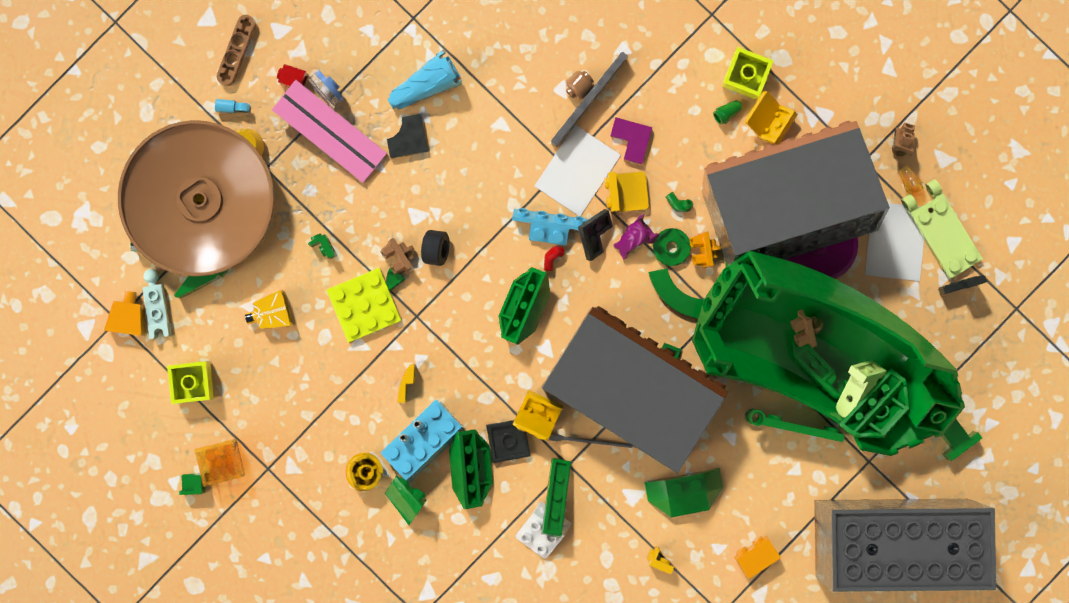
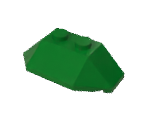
M531 267L513 280L498 315L501 338L519 345L536 331L550 298L548 273Z
M890 369L844 418L839 426L854 438H884L910 410L906 379Z
M476 429L458 431L449 449L452 489L463 509L482 507L493 485L490 445L478 434Z
M720 468L644 482L648 502L671 518L710 510L723 489Z

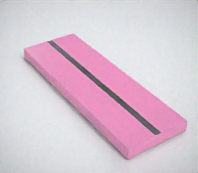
M297 80L294 81L272 109L273 112L361 182L366 180L386 155L383 149Z

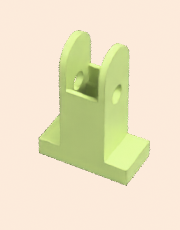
M873 360L852 365L848 371L851 376L836 405L838 414L845 418L876 385L878 379L886 374L887 370Z

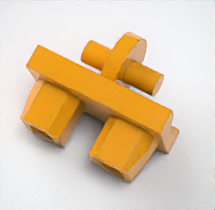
M702 232L697 236L691 237L689 239L691 248H700V254L692 255L693 266H702V268L714 266L713 258H718L717 250H721L720 246H716L715 239L710 240L709 232Z

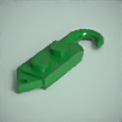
M791 341L794 353L793 358L830 396L839 399L842 393L837 392L832 387L836 379L835 371L809 344L801 347L797 345L795 347V341Z

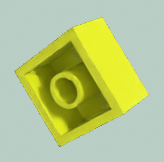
M737 47L721 87L757 100L761 95L773 60Z
M210 361L167 366L171 404L215 399Z

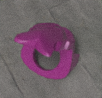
M644 213L627 227L620 241L613 245L615 249L619 250L623 259H626L629 252L637 246L642 245L644 242L653 244L660 236L659 233L654 234L644 222Z

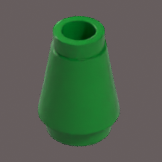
M735 100L717 107L716 111L713 112L714 119L720 125L727 124L742 110L741 103Z

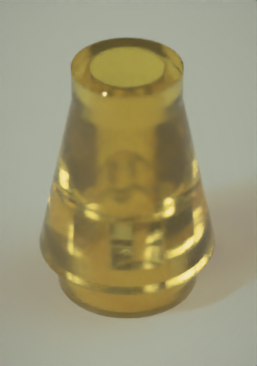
M909 166L899 171L906 192L914 195L924 188L922 185L923 181Z

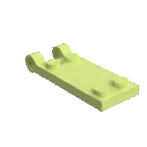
M933 179L925 184L933 200L918 208L916 200L909 194L902 198L901 202L947 278L951 279L983 260L944 196L940 184ZM929 208L933 209L932 213H929Z

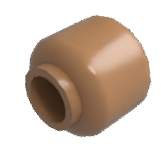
M576 71L566 80V92L571 98L583 99L593 88L592 83H594V80L586 71Z

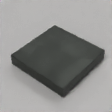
M514 420L486 425L493 463L531 456L527 432L517 429L513 425Z

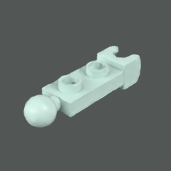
M148 269L145 271L143 278L149 286L142 287L149 337L150 339H157L159 329L163 331L165 337L172 336L163 284L156 285L159 278L158 272L154 269Z

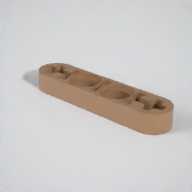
M242 15L237 20L216 77L223 86H230L234 83L251 41L256 23L250 15ZM249 19L251 26L246 27L245 32L248 33L246 36L238 31L241 30L243 32L244 25L242 22H246ZM243 37L245 39L244 45L236 46L235 39ZM232 54L238 56V61L235 64L228 63V57ZM225 65H227L228 67L233 68L234 71L229 70L228 75L230 76V80L226 79L225 82H223L224 79L221 76L222 74H227L228 69L224 68Z

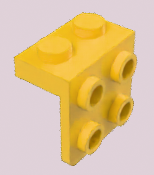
M764 91L757 99L751 112L747 115L745 124L761 140L776 146L780 144L798 114L794 110L780 105L769 92Z
M609 172L607 178H604L605 189H609V197H606L607 208L611 209V213L646 210L649 207L645 172L620 174Z
M528 390L513 425L520 431H526L540 440L548 441L563 405Z

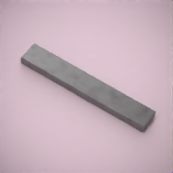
M624 52L619 54L552 138L551 144L557 148L628 58L627 54Z

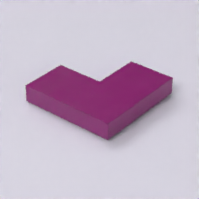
M615 117L610 137L628 141L623 160L642 165L652 127Z

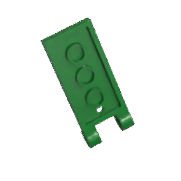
M749 409L745 413L746 421L756 426L765 425L839 442L844 440V434L839 433L840 429L824 426L823 430L782 421L783 417L768 414V417H766L762 411L757 409ZM757 412L758 419L753 422L752 416Z

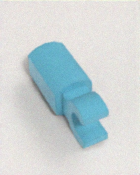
M216 99L215 111L221 113H236V111L249 113L250 105L248 103H237L235 100Z

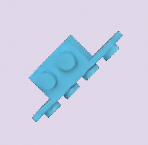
M525 208L514 209L512 216L513 221L531 223L529 240L567 245L569 229L579 230L578 226L589 220L581 216L569 217L564 214H548L545 211H529Z

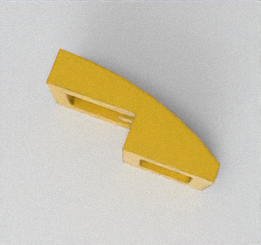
M410 364L403 375L397 403L407 402V384L415 383L416 364Z

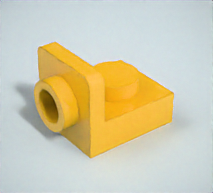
M655 546L654 550L650 549L647 556L649 566L672 574L674 567L670 564L671 561L663 557L657 559L660 548Z

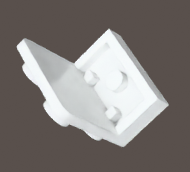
M540 501L531 516L517 532L516 538L542 558H547L565 536L572 523L564 517L561 538L541 535L545 504Z

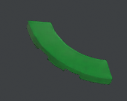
M667 268L648 272L653 288L669 307L684 315L699 318L704 299L691 297L679 290L670 278Z

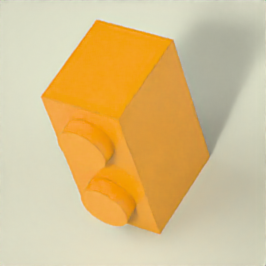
M766 536L756 538L752 541L753 545L748 548L743 547L736 552L737 555L734 556L748 579L781 559L775 547Z

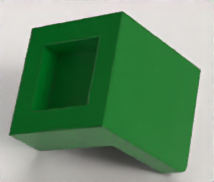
M205 473L183 474L181 476L182 490L179 491V495H194L206 492Z

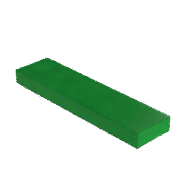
M551 459L541 535L562 537L571 461Z

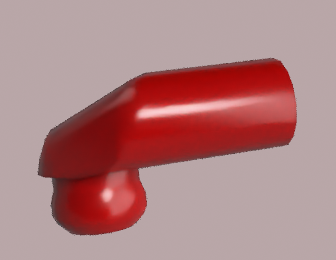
M553 246L545 253L544 271H553L554 260L562 257L565 253L563 247Z

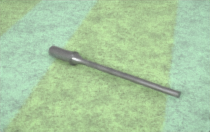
M551 433L549 437L550 441L556 442L567 440L632 448L633 446L626 443L565 437L558 433Z

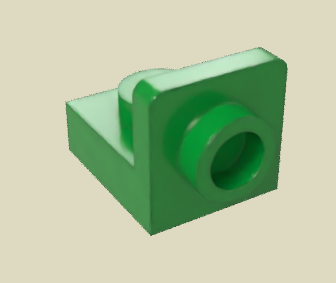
M319 233L311 237L312 241L308 242L310 247L321 243L322 246L319 249L324 257L327 256L329 259L337 256L327 235Z

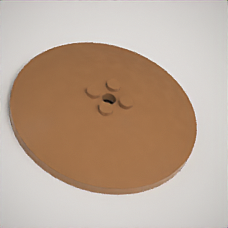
M182 121L167 125L150 134L132 152L123 168L119 181L118 210L121 223L131 243L150 262L164 270L180 275H213L231 269L244 261L262 242L273 216L274 187L271 174L261 154L242 135L228 127L209 121ZM198 194L204 196V202L201 205L195 202V197Z

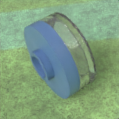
M320 70L308 79L315 92L333 108L345 99L338 91L340 87L330 76L326 78Z

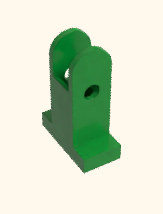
M955 419L941 436L949 446V449L942 454L946 460L953 461L980 441L982 437L976 431L967 434L958 420Z

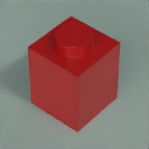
M286 64L283 65V68H279L277 73L278 83L290 88L295 80L305 86L308 77L306 71Z

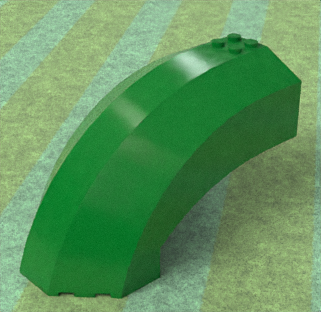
M748 251L722 270L704 298L692 342L706 373L709 375L737 380L775 391L817 410L840 424L844 417H841L836 409L839 399L830 396L793 358L794 353L791 341H794V335L802 331L796 333L792 329L790 321L798 318L797 311L803 309L806 317L816 316V318L823 321V328L818 334H815L817 346L813 347V349L835 371L836 379L832 387L837 392H843L846 386L844 381L849 380L851 374L848 371L852 365L870 360L876 362L887 372L892 369L905 378L910 410L884 438H854L862 451L893 456L898 454V450L908 446L910 449L924 443L926 438L942 436L965 408L961 396V386L958 381V372L941 352L894 313L856 289L821 272L784 259Z

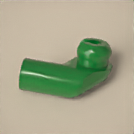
M674 192L665 196L675 211L688 212L693 208V202L690 199L678 200Z

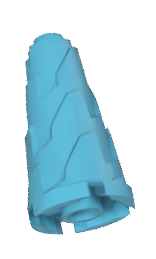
M444 50L436 53V56L426 62L422 68L391 91L388 101L393 109L395 107L403 109L437 93L444 92L453 87L456 88L463 83L461 79L456 80L460 75L449 56L443 58V55L446 54Z

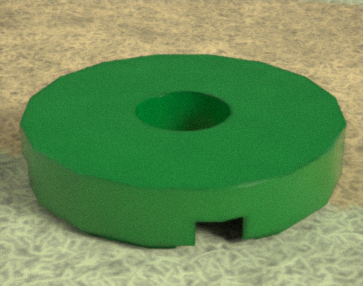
M675 228L661 231L659 233L660 236L653 243V253L656 259L667 266H677L683 263L688 258L691 250L687 234ZM669 242H674L677 245V250L673 253L669 252L666 248Z

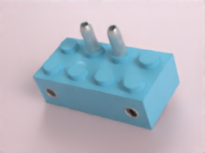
M435 399L381 454L406 481L412 482L453 442L456 433L464 431L466 428L441 401Z

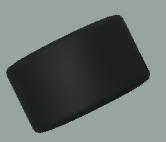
M428 230L425 233L421 245V258L425 264L437 266L445 264L450 247V239L447 232Z

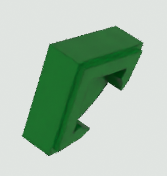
M389 268L386 282L388 289L391 291L406 279L401 273L395 275L391 268Z

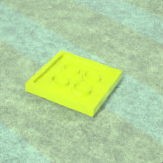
M380 268L327 289L348 343L402 321Z

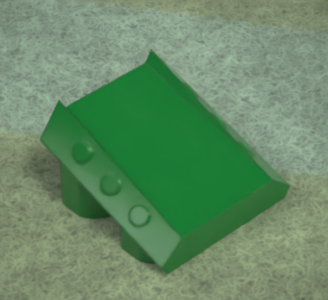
M397 475L385 492L408 525L412 523L427 501L424 492L419 489H413L408 481Z

